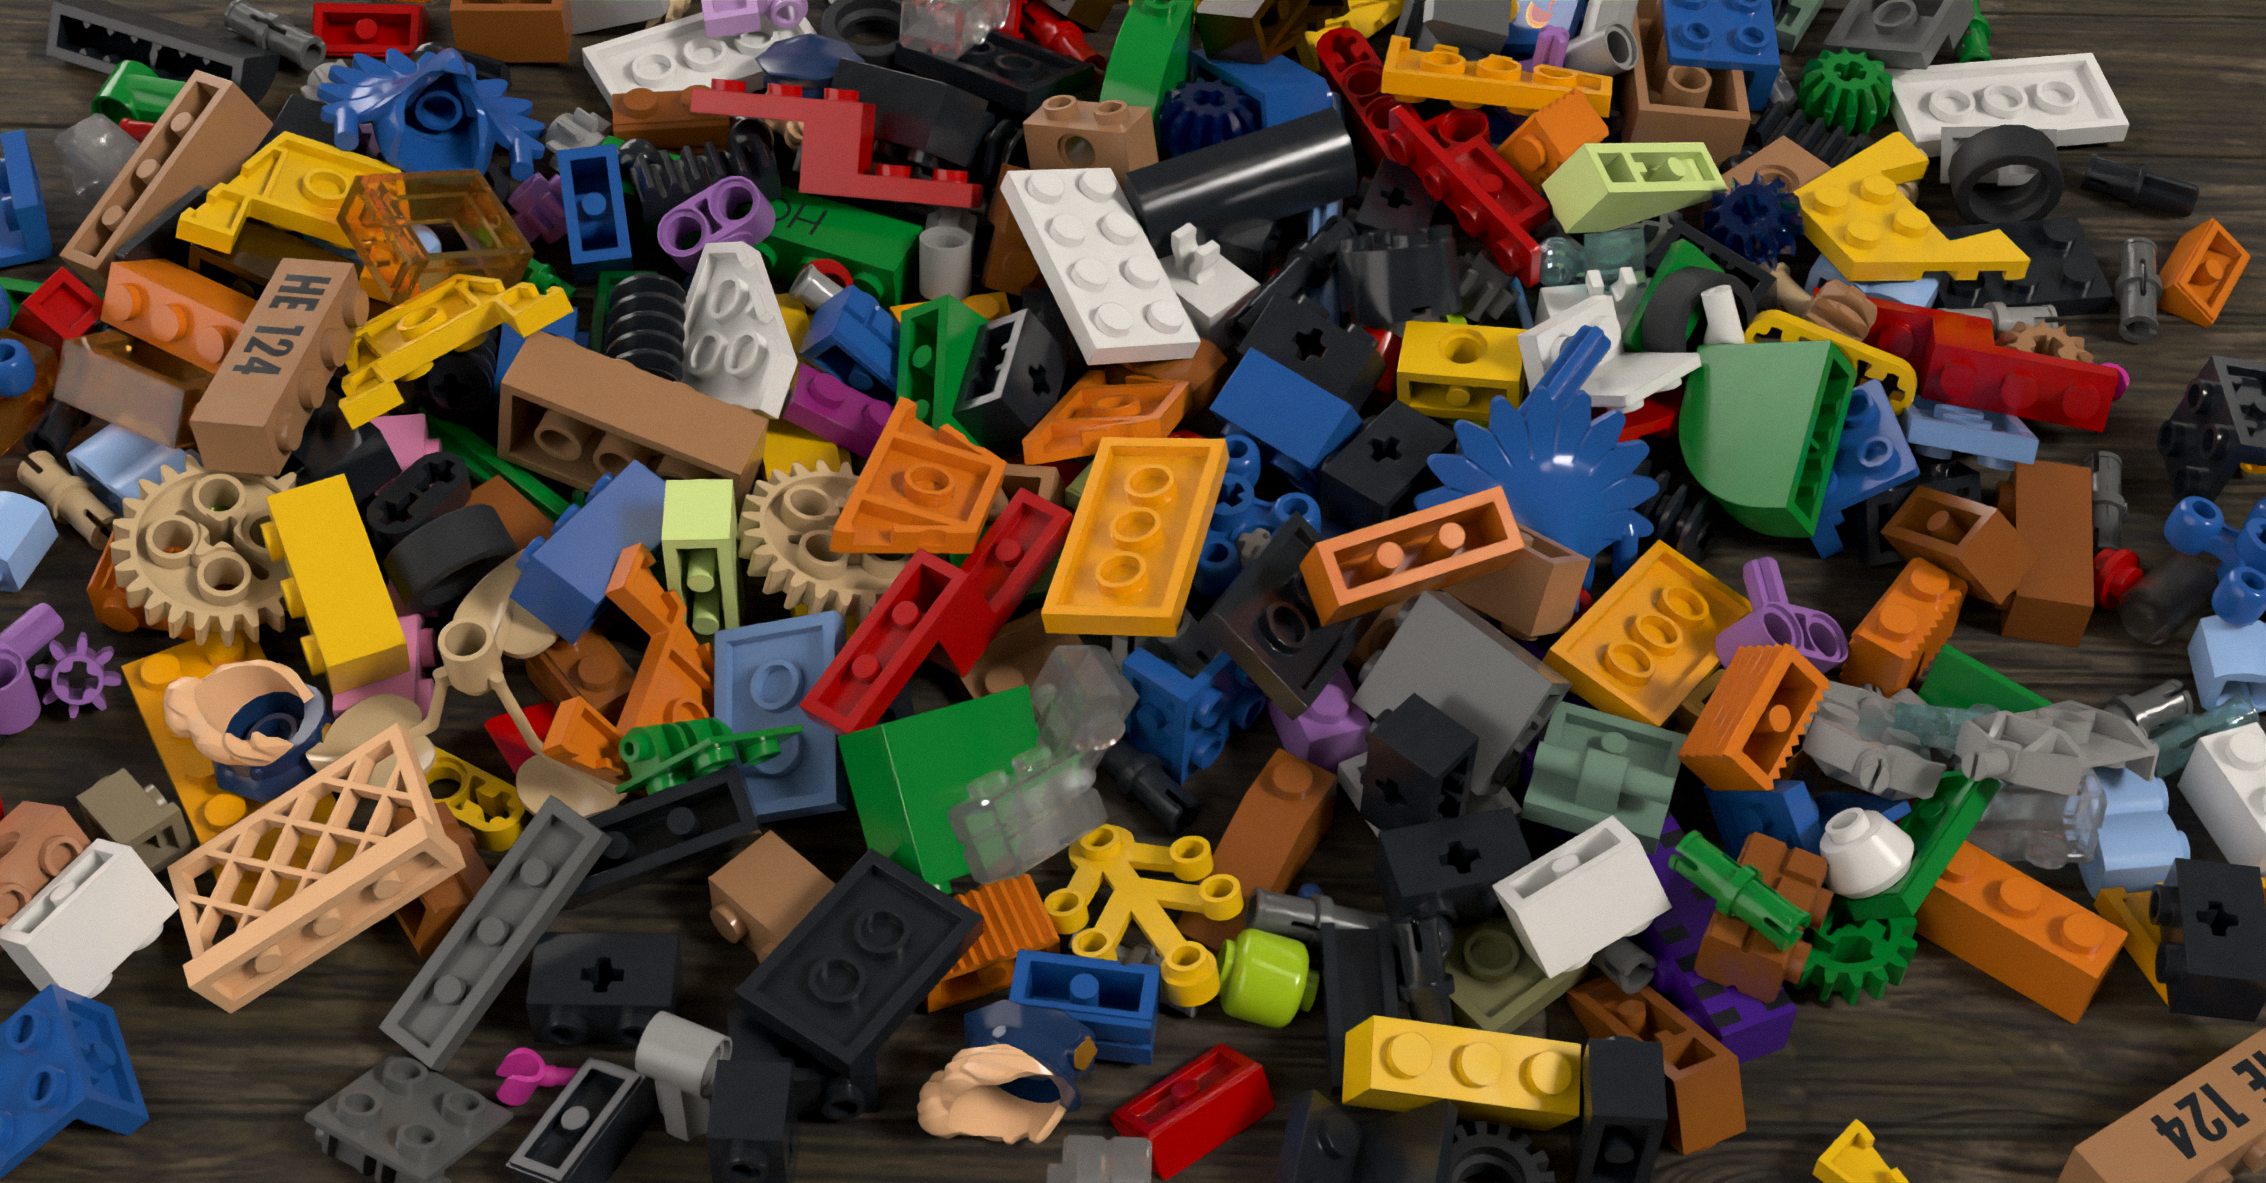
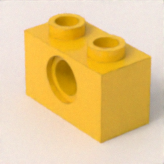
M1416 320L1406 321L1397 367V400L1425 416L1489 421L1491 400L1498 395L1505 397L1518 410L1522 404L1526 373L1517 336L1527 331V329Z

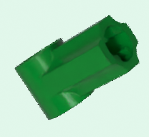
M124 60L117 64L92 100L90 105L91 113L102 127L116 134L118 133L121 120L125 117L132 120L157 123L186 82L159 78L146 65L133 60Z

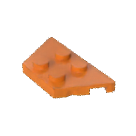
M1088 370L1022 440L1025 465H1036L1094 455L1097 453L1102 437L1167 438L1193 406L1191 384L1189 381L1153 379L1149 376L1132 374L1125 377L1126 384L1107 385L1105 371Z
M900 396L833 528L829 550L837 553H916L921 548L929 553L972 554L1003 484L1007 462L986 448L972 444L966 438V435L947 423L939 427L938 432L915 418L918 404Z

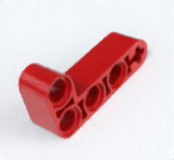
M1349 27L1335 28L1323 34L1317 41L1316 51L1321 76L1326 79L1331 91L1341 95V102L1345 105V122L1376 169H1378L1382 158L1397 162L1388 149L1386 138L1389 135V110L1398 105H1401L1447 152L1478 134L1492 147L1487 117L1478 109L1456 108L1423 122L1411 103L1399 101L1393 97V94L1381 93L1384 65L1358 30Z

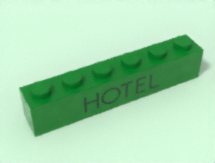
M608 135L601 145L616 144L618 149L626 140ZM669 153L673 160L680 158L678 155ZM621 178L629 235L653 243H659L657 231L661 220L644 223L638 195L635 196L632 182ZM781 186L782 198L768 200L773 206L776 215L775 226L770 235L762 242L753 246V248L761 253L769 277L794 283L797 274L804 265L815 259L828 258L842 264L849 271L853 285L862 292L873 296L878 301L879 306L886 312H889V307L903 304L919 278V235L923 231V227L812 194L800 193L798 190ZM753 203L737 206L732 214V220L744 218L750 212ZM702 231L690 233L684 239L681 250L693 248L699 242Z

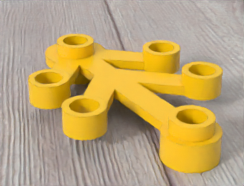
M1110 824L1093 825L1077 835L1071 842L1068 850L1071 866L1076 872L1067 888L1052 892L1044 902L1058 934H1072L1082 930L1089 921L1087 907L1100 886H1110L1113 893L1095 927L1083 930L1073 938L1071 944L1073 955L1117 961L1116 948L1133 918L1163 960L1160 965V975L1166 998L1171 1003L1181 1007L1200 1006L1212 1000L1220 989L1219 973L1214 955L1206 950L1202 944L1186 941L1163 908L1203 913L1209 919L1217 921L1231 919L1242 911L1244 905L1240 882L1232 875L1217 874L1206 878L1198 886L1140 878L1134 870L1172 872L1177 878L1184 881L1203 879L1212 872L1214 867L1209 842L1200 836H1185L1176 840L1171 847L1135 843L1131 832L1125 828Z

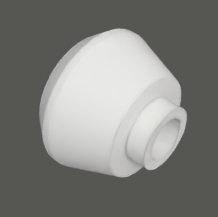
M1856 807L1849 808L1836 814L1826 824V832L1823 834L1819 846L1821 857L1826 858L1827 864H1829L1824 882L1830 891L1852 899L1870 897L1893 886L1910 868L1914 851L1912 839L1881 813L1873 810L1863 811V809Z

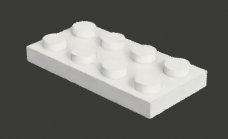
M703 12L582 48L585 68L613 111L612 94L627 93L635 88H647L654 92L684 90L692 85H705L711 88V78L746 81V93L766 88L763 87V77L766 74L754 58L765 52L775 41L803 34L817 33L806 17L794 27L782 28L771 22L767 16H760L762 30L746 32L738 36L707 38Z
M2093 53L1929 65L1927 70L1907 68L1884 69V72L1893 77V92L1889 108L1900 132L1918 150L1922 149L1928 157L1941 156V127H1980L2006 124L2026 125L2034 129H2057V147L2124 141L2130 125Z
M1111 168L1007 171L1000 189L1087 365L1193 358L1201 340Z

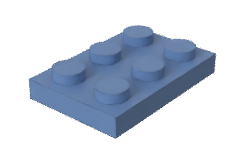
M1892 390V392H1899L1901 394L1904 393L1902 391ZM1915 394L1910 407H1905L1904 412L1896 416L1907 442L1915 445L1914 452L1917 454L1938 459H1951L1953 451L1965 452L1977 456L1976 463L1979 465L2006 471H2013L2015 462L2034 465L2039 440L2017 416L1921 399V395Z
M835 610L715 631L714 718L728 725L732 734L802 725L804 729L803 732L779 744L782 751L779 756L750 767H743L742 764L738 765V768L744 774L761 823L848 810V775L837 738L839 735L809 719L799 707L800 703L846 644V618Z

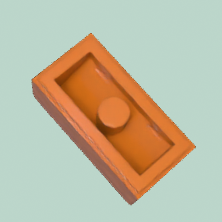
M2213 217L2180 238L2158 275L2163 284L2162 298L2157 303V308L2206 328L2213 325L2251 256Z

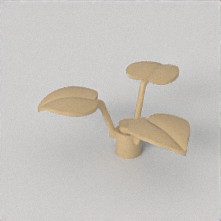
M525 549L517 552L486 575L461 602L454 614L453 621L441 630L438 637V647L444 666L433 671L435 687L429 713L424 720L419 706L412 700L394 694L375 695L347 709L326 733L324 743L319 741L306 752L308 762L319 772L398 722L409 731L425 776L436 761L434 745L426 735L434 732L439 726L448 686L452 685L455 689L472 696L483 695L493 689L496 691L528 747L537 754L525 761L516 775L519 800L533 816L536 815L550 794L564 802L585 819L621 806L627 802L630 796V792L617 794L615 790L616 785L551 759L541 752L544 743L537 737L507 686L504 674L502 673V653L516 659L533 657L546 650L560 636L509 597L522 574L515 565ZM394 753L376 764L367 783L368 785L386 787L397 762Z

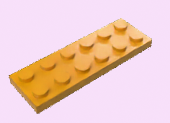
M244 629L235 631L231 647H225L220 632H212L202 646L196 645V639L121 666L126 683L200 846L274 799L261 803L218 788L211 759L197 749L192 738H181L175 735L168 727L163 706L164 692L170 683L178 680L180 677H195L201 680L210 675L221 664L258 659L267 660L259 642L254 643L247 636ZM332 792L318 801L309 821L327 824L337 803ZM275 827L261 836L251 858L268 861L283 829ZM303 833L288 866L306 870L320 837ZM340 842L326 874L353 859L358 845ZM217 864L210 868L216 883L225 865ZM245 870L230 903L247 906L262 873ZM282 878L267 911L294 896L300 882ZM231 916L237 928L241 918Z

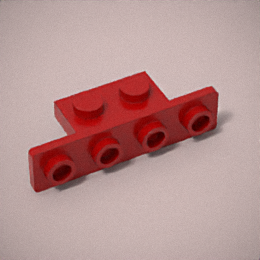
M1401 105L1389 110V135H1387L1386 142L1393 158L1401 165L1407 164L1422 180L1428 194L1436 201L1442 200L1457 215L1464 231L1471 237H1478L1493 252L1497 264L1505 273L1514 274L1527 288L1537 284L1540 276L1541 248L1528 233L1549 221L1550 205L1479 134L1447 152Z

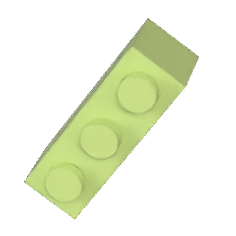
M733 479L666 480L661 541L668 591L675 589L687 607L683 621L698 644L702 645L709 642L715 650V631L745 626L746 618L741 558L738 556L740 545L737 533L738 525Z

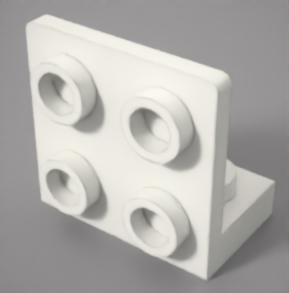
M1593 295L1517 336L1531 393L1581 326H1597L1602 329L1604 335L1611 341V349L1580 390H1584L1590 395L1591 407H1607V412L1612 409H1618L1624 414L1638 410L1644 406V398L1653 393L1668 391L1682 384L1681 377L1701 366L1699 353L1624 352L1621 328L1617 320L1612 295Z

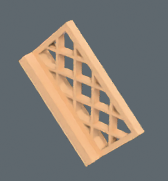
M398 722L167 867L193 957L192 960L183 965L190 989L232 1014L466 867L459 845L445 835L410 733ZM394 753L397 762L386 787L368 785L367 783L376 764ZM333 791L341 793L326 825L309 821L321 798ZM361 797L379 801L365 833L347 829ZM398 806L413 807L417 819L385 837ZM275 827L283 829L268 861L251 858L261 836ZM303 833L320 837L306 870L288 866ZM340 842L359 845L353 859L326 874ZM217 864L225 865L211 897L199 896L194 878ZM245 870L262 873L247 906L230 903ZM282 878L300 882L294 896L267 911ZM224 915L241 918L235 933L213 946L212 940Z

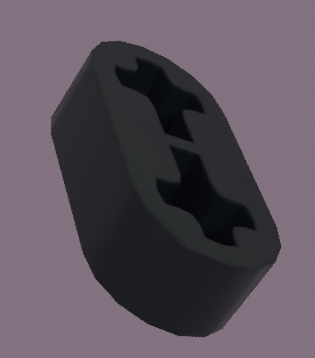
M450 452L426 454L414 462L382 491L368 506L366 513L374 546L380 551L389 554L399 542L423 525L444 514L463 508L470 500L472 493L465 461L460 456Z

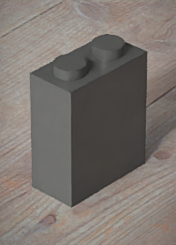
M1424 590L1421 595L1416 594L1411 597L1397 614L1394 627L1398 630L1384 651H1376L1362 667L1358 675V682L1362 685L1351 701L1373 718H1376L1386 709L1394 711L1409 696L1416 693L1479 737L1470 790L1476 795L1499 794L1573 683L1447 592Z

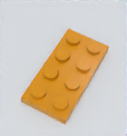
M1101 438L1041 611L1046 633L1176 637L1230 459L1226 439Z
M1659 539L1548 650L1542 662L1573 683L1568 690L1569 692L1579 695L1601 712L1664 728L1680 710L1681 703L1686 697L1705 682L1721 665L1715 648L1717 635L1751 613L1752 607L1750 601Z

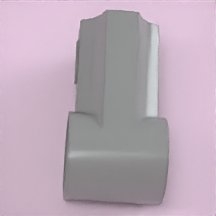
M1589 0L1581 34L1568 42L1564 59L1565 68L1609 77L1632 69L1638 61L1639 54L1637 41L1631 31L1639 0Z
M941 205L938 210L928 214L926 228L919 235L920 294L927 299L934 300L950 294L957 300H963L972 292V261L976 242V225L978 222L977 216L970 214L965 207Z
M660 1011L648 1023L642 1034L635 1056V1069L638 1073L653 1078L655 1081L659 1111L664 1116L666 1132L689 1142L695 1136L707 1134L717 1059L730 1060L732 1040L730 1037L669 1012Z

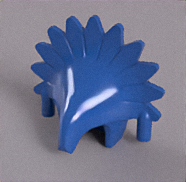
M452 47L444 49L438 54L425 52L417 63L400 51L392 48L386 51L385 63L365 54L355 53L352 61L354 69L332 65L330 66L328 78L333 83H322L318 86L317 97L330 103L322 107L320 119L334 124V142L338 149L342 151L354 150L359 143L358 124L373 120L372 127L375 139L386 161L412 175L439 181H463L481 178L490 164L496 141L509 150L511 176L517 181H525L534 174L533 159H541L544 155L545 146L535 139L543 137L546 126L539 121L527 118L532 111V102L526 99L504 97L508 82L503 79L476 80L475 66L466 62L461 53Z
M1538 385L1533 389L1522 416L1505 397L1498 395L1492 398L1490 403L1489 430L1467 420L1460 419L1456 421L1454 432L1462 454L1435 453L1427 458V465L1445 486L1418 494L1413 502L1417 510L1420 511L1502 486L1516 522L1591 559L1582 588L1590 594L1596 555L1602 549L1613 543L1611 573L1616 577L1621 578L1637 562L1639 538L1651 535L1654 531V526L1646 517L1633 508L1656 495L1659 491V485L1651 477L1632 474L1646 458L1650 450L1649 446L1639 439L1617 443L1626 422V417L1620 410L1612 409L1591 421V397L1584 390H1578L1557 411L1550 392L1545 386ZM1580 594L1573 613L1579 612Z

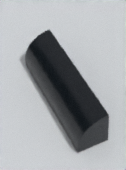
M104 0L52 1L46 55L100 72L111 74L118 63L124 60H133L151 68L159 78L187 82L194 71L199 70L233 81L257 105L268 92L279 66L281 57L279 53Z
M1334 107L1125 173V197L1158 259L1173 255L1171 233L1188 222L1197 228L1196 242L1200 246L1211 240L1222 239L1355 195L1357 189V167L1353 147L1345 125Z

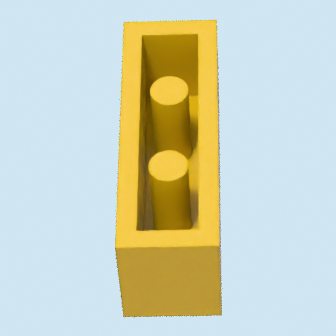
M345 474L266 496L271 521L260 524L261 533L271 562L284 559L290 578L281 580L280 585L291 618L304 616L311 635L301 637L300 642L311 675L315 676L325 673L333 696L411 671L406 639Z
M1373 1015L1346 1032L1342 1104L1406 1112L1448 1099L1459 1109L1457 1120L1487 1121L1488 1124L1499 1125L1502 1123L1512 1127L1548 1131L1579 1117L1581 1044Z

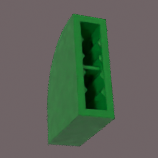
M1133 0L1116 38L1101 90L1099 103L1107 100H1122L1129 106L1151 108L1158 160L1174 136L1190 99L1195 0Z
M1831 340L1698 345L1696 353L1700 355L1701 366L1686 376L1684 384L1685 393L1679 416V441L1689 470L1721 507L1747 528L1776 537L1813 538L1858 372Z
M1028 684L837 737L868 850L870 848L874 849L946 894L952 893L949 880L976 872L1000 859L1011 849L1028 824L1038 796L1042 765L1039 725Z

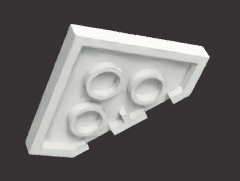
M743 241L705 243L686 297V303L683 305L685 307L686 321L683 325L685 331V340L683 342L684 359L682 361L684 374L681 382L691 386L695 391L718 400L744 406L754 414L767 419H778L781 409L790 394V383L798 361L761 253Z

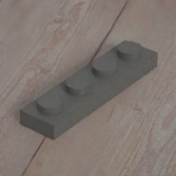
M550 794L378 1028L430 1069L442 1072L610 844L612 838L564 802Z

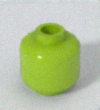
M1255 928L1242 930L1234 941L1229 939L1223 941L1216 958L1220 979V989L1217 995H1220L1221 1008L1226 1014L1234 1018L1281 1029L1291 1022L1297 1010L1310 1011L1318 989L1319 971L1309 969V954L1303 943Z

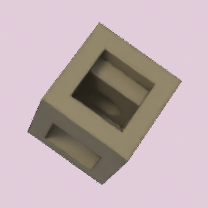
M122 768L113 775L100 779L93 787L76 796L91 838L94 841L99 838L131 846L154 875L194 850L181 809L174 801L168 804L153 784L142 788L125 768Z

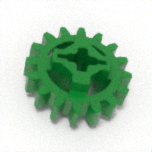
M1824 882L1822 888L1829 890ZM1834 893L1820 931L1818 932L1808 927L1804 931L1801 940L1812 944V949L1798 984L1793 983L1792 987L1800 990L1811 982L1819 986L1818 998L1823 1002L1829 999L1832 990L1842 991L1848 1005H1856L1862 989L1875 1000L1881 999L1887 983L1895 986L1901 984L1906 969L1912 962L1918 942L1912 939L1917 926V920L1914 917L1855 921L1845 903L1848 897Z

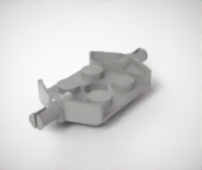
M1829 681L1830 690L1822 691L1824 701L1816 702L1818 712L1810 713L1811 723L1804 724L1805 734H1802V748L1806 754L1814 759L1826 776L1893 801L1915 797L1928 799L1933 797L1946 768V764L1932 762L1930 749L1940 725L1884 697L1883 692L1877 685L1875 690L1872 691V683H1865L1860 687Z
M2068 700L2030 711L2012 713L2005 710L1961 721L1955 755L1962 758L1961 768L1963 774L1968 779L1974 778L1973 781L1992 777L2014 784L2074 797L2077 796L2081 775L2089 774L2090 768L2125 767L2142 777L2143 780L2152 781L2160 748L2156 742L2148 739L2147 732L2141 725L2135 726V723L2130 719Z

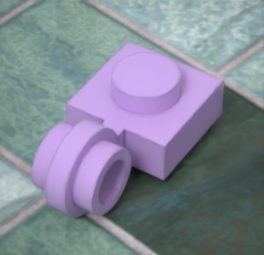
M701 0L707 38L738 36L746 32L762 30L760 16H767L771 22L779 27L791 28L798 25L808 12L807 0Z

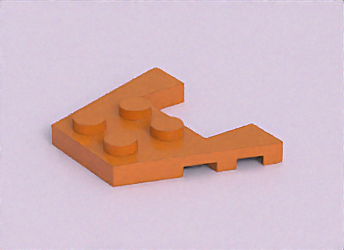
M642 542L622 549L605 591V595L647 632L651 638L617 727L612 725L581 696H577L560 702L541 749V752L551 759L616 786L632 779L627 762L619 754L620 740L630 729L640 726L714 717L715 650L709 642L702 645L698 644L683 621L687 607L675 589L666 592L663 590L649 569L656 560ZM646 790L633 792L642 797L648 796Z

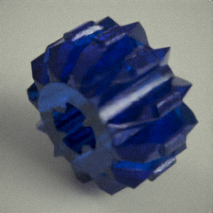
M1198 77L1193 84L1186 81H1178L1175 89L1165 92L1164 100L1160 104L1158 125L1160 144L1170 148L1172 157H1177L1252 133L1255 126L1253 100L1243 96L1241 87L1224 86L1222 79L1215 82H1206L1201 77Z
M1757 171L1752 177L1750 184L1741 185L1740 181L1732 177L1729 183L1731 192L1728 194L1713 191L1711 198L1713 209L1704 211L1703 224L1705 230L1708 231L1707 236L1755 265L1766 261V265L1776 271L1778 265L1776 255L1795 256L1797 249L1795 238L1804 236L1805 224L1803 217L1800 216L1802 211L1800 200L1795 193L1787 192L1785 183L1779 177L1765 185L1763 176Z

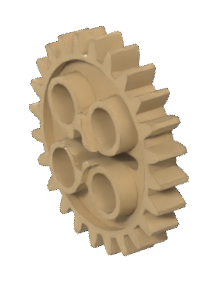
M190 454L186 455V472L178 474L166 464L160 466L161 485L141 479L138 482L141 500L127 497L123 499L124 518L114 519L113 532L115 541L110 543L112 564L116 565L114 566L116 584L118 587H127L128 606L135 608L145 605V620L149 626L167 617L169 637L173 639L179 636L187 627L194 628L196 645L199 646L205 643L211 631L220 632L225 647H231L235 631L243 629L254 643L259 642V625L265 622L278 632H283L285 630L284 611H288L280 581L290 578L284 559L271 562L267 548L259 546L265 543L260 524L271 521L266 496L296 488L297 474L290 472L276 480L272 475L205 470ZM219 505L229 507L230 509L219 512L208 508ZM172 547L186 549L174 554L163 552V550ZM221 584L236 586V588L227 591L216 590L213 587Z
M817 460L814 472H809L799 462H794L789 476L778 469H774L771 472L769 483L757 480L752 495H746L740 514L737 533L741 543L738 556L750 559L747 570L749 577L767 576L763 587L765 594L779 591L787 594L784 608L791 609L803 603L809 606L808 615L835 610L845 618L846 616H854L857 623L861 625L915 553H837L829 550L833 528L859 479V476L853 475L849 462H843L839 472H831L823 460ZM948 553L931 554L945 561Z

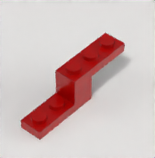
M711 78V90L692 88L690 112L804 122L799 182L800 193L982 208L984 185L967 183V171L933 169L932 180L910 178L911 166L876 164L875 175H871L876 105L859 103V91L824 88V100L802 98L803 86L768 83L767 95L746 93V81Z
M1813 288L1811 300L1814 299L1821 288ZM1865 296L1877 305V317L1862 343L1900 357L1907 361L1915 371H1919L1921 399L2098 432L2104 431L2119 380L2117 368L1995 346L1992 319Z
M1021 487L960 568L919 548L806 695L799 707L809 719L841 736L874 727L925 658L965 678L1065 544L1074 519L1072 513Z

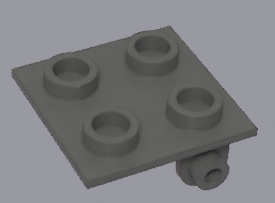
M397 1051L307 1113L304 1121L317 1127L315 1140L322 1144V1152L329 1157H336L353 1166L366 1177L375 1174V1181L377 1183H452L450 1178L444 1176L445 1170L513 1119L514 1113L486 1099L477 1091L468 1089L426 1067L422 1062L409 1058Z

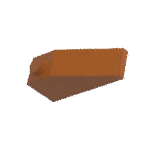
M1281 748L1276 750L1245 793L1212 856L1214 864L1212 872L1205 878L1200 879L1198 886H1200L1206 878L1217 874L1234 876L1240 882L1244 903L1243 909L1237 916L1223 921L1209 919L1203 913L1183 911L1176 924V928L1186 941L1202 944L1206 950L1210 951L1217 958L1220 947L1225 939L1234 941L1242 930L1247 929L1245 928V909L1253 888L1260 887L1266 891L1281 894L1286 892L1332 825L1337 775Z
M1603 975L1572 987L1566 992L1567 1003L1590 1038L1606 1039L1612 1036H1628L1638 1041L1662 1042L1668 1116L1663 1138L1683 1156L1695 1151L1710 1149L1722 1140L1747 1131L1738 1057L1653 988L1646 985L1642 990L1634 994H1627L1609 979L1607 975Z

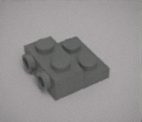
M1850 0L1822 46L1824 50H1829L1835 54H1839L1843 47L1850 54L1855 55L1866 51L1869 61H1882L1884 66L1927 70L1939 49L1954 50L1975 16L1972 0Z

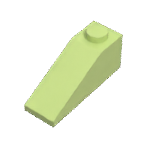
M1704 142L1584 143L1542 184L1553 207V213L1561 223L1565 233L1608 232L1720 197L1728 190Z

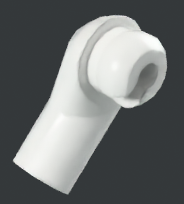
M1720 285L1703 291L1701 298L1708 321L1703 345L1743 344L1745 342V333L1742 330L1731 286Z

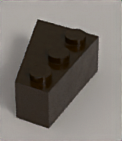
M1203 0L1193 13L1196 30L1201 36L1207 58L1266 64L1300 43V35L1307 31L1318 32L1325 27L1326 19L1331 16H1344L1350 12L1348 0Z

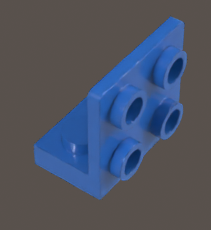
M1660 0L1668 63L1673 66L1743 71L1749 110L1763 111L1781 66L1771 0Z
M24 129L2 133L0 137L4 158H0V268L55 257L41 183Z
M1878 379L1870 380L1853 388L1814 537L1810 538L1822 560L1845 550L1836 526L1846 522L1842 512L1843 509L1911 480L1920 474V469L1885 390Z
M1141 646L1133 651L1122 663L1120 733L1143 754L1150 752L1156 755L1164 764L1162 766L1164 772L1180 786L1199 767L1202 769L1210 767L1220 755L1225 742L1239 728L1245 730L1252 726L1260 716L1265 705V696L1262 695V689L1224 651L1213 659L1193 680L1187 677L1174 663L1159 659Z
M1773 779L1774 789L1768 791H1713L1707 785L1703 787L1727 854L1735 861H1737L1748 835L1755 831L1786 843L1788 849L1792 850L1794 847L1821 856L1819 845L1823 834L1826 832V824L1832 817L1846 809L1856 807L1863 809V811H1877L1892 823L1912 811L1908 799L1891 801L1878 795L1827 792L1814 799L1807 791L1804 781Z
M50 984L0 1025V1179L76 1118L86 1124L97 1125L126 1136H130L150 1119L113 1007Z

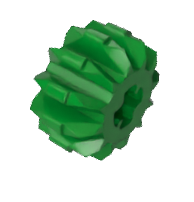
M1845 47L1842 48L1839 54L1829 50H1822L1818 59L1808 60L1806 68L1802 70L1797 91V108L1805 112L1806 123L1812 124L1818 117L1823 118L1827 132L1835 130L1838 125H1841L1845 128L1846 137L1851 131L1867 135L1872 126L1881 125L1883 118L1888 113L1893 92V77L1884 72V62L1869 61L1866 51L1855 55L1850 54Z

